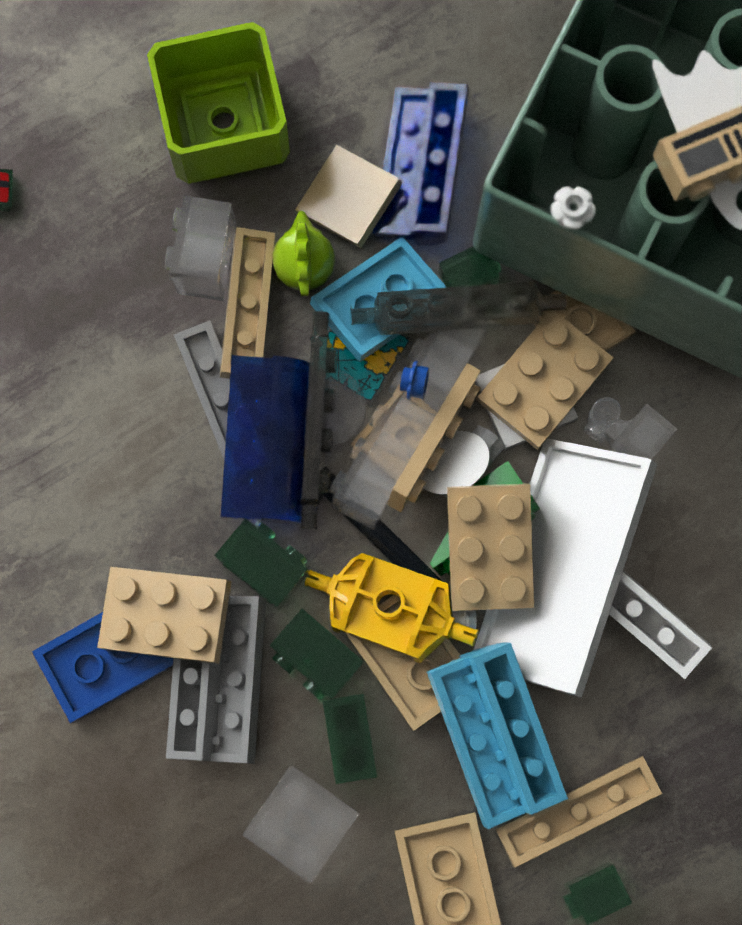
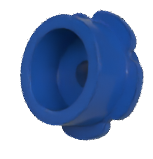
M418 361L413 362L412 368L404 367L400 391L407 392L408 400H412V397L424 399L430 368L419 366Z

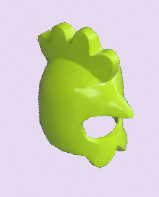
M301 210L298 212L292 227L277 241L273 251V266L277 277L286 286L300 290L301 296H308L309 290L324 285L331 277L335 266V252L328 238L322 234L321 230L312 225L306 213Z

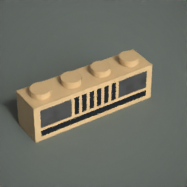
M742 106L659 141L653 157L675 202L688 196L691 201L701 199L716 189L714 185L726 180H730L731 184L742 181Z

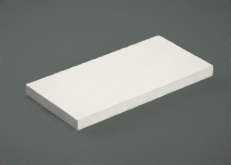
M547 438L542 445L530 481V494L540 507V510L534 513L535 518L531 521L534 608L487 610L474 650L497 643L509 642L512 645L525 682L582 698L657 464L652 459Z

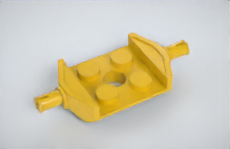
M364 553L352 558L338 575L334 574L332 578L310 570L308 572L309 577L305 579V586L320 590L330 596L331 627L336 633L340 634V631L349 633L411 656L418 663L427 658L445 638L449 639L451 637L472 647L476 642L475 639H477L479 633L478 629L455 623V618L452 617L450 588L446 582ZM388 594L398 596L401 599L399 609L393 613L380 611L378 603L383 596Z

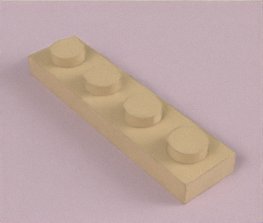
M236 228L221 358V378L257 383L261 379L275 233Z
M468 363L465 365L393 487L387 503L388 506L402 512L408 500L416 503L426 485V481L422 480L421 477L427 468L432 471L436 469L445 452L440 447L445 436L451 440L454 438L463 421V418L459 417L458 414L463 406L469 409L472 407L481 390V387L475 385L481 370Z
M640 756L566 793L567 800L532 815L526 813L496 828L495 831L515 868L661 795L662 792L644 757Z

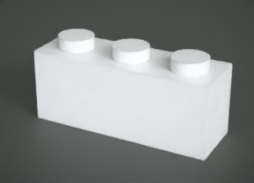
M623 570L609 615L681 677L686 679L712 649L711 644Z

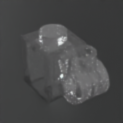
M610 397L600 398L594 403L588 413V424L584 427V431L594 441L602 444L606 440L618 453L653 459L678 430L648 404L642 408L634 419L629 421L621 420L619 418L621 415L620 404L617 400Z

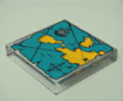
M329 327L305 363V367L368 406L373 407L412 346L413 339L401 333L359 362Z

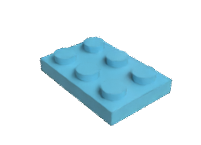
M402 236L312 296L310 305L354 357L361 362L448 302L452 292Z

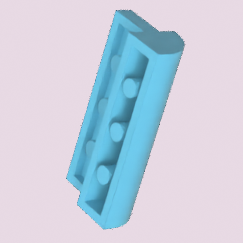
M503 642L485 646L459 656V659L427 671L483 827L490 829L524 813L532 815L568 799L511 643Z

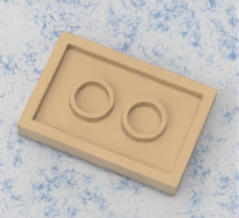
M551 309L477 396L476 401L538 450L612 362L614 357L558 312Z
M530 484L447 487L452 611L534 608Z
M110 567L97 648L219 664L231 581Z
M393 595L378 605V608L384 613H393L399 609L401 599ZM344 632L412 731H415L441 712L427 671L460 658L459 652L449 639L445 638L427 658L418 663L411 656Z
M475 812L394 830L415 925H501Z

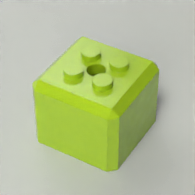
M254 22L154 43L147 53L165 138L177 178L190 184L284 162L290 153L287 121L264 28ZM219 113H229L234 117V122L230 127L220 129L214 126L213 119Z

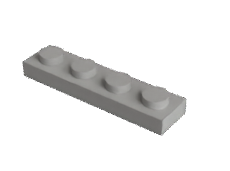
M209 320L174 334L232 481L269 467L268 460L235 380L220 377L222 348L211 321Z

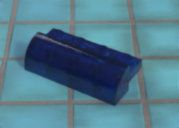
M429 82V88L395 87L383 170L398 177L402 185L373 229V234L376 238L399 239L403 237L405 240H414L417 246L438 245L447 241L469 97L468 84Z
M232 355L221 518L301 525L312 369L310 362L274 355L273 358Z

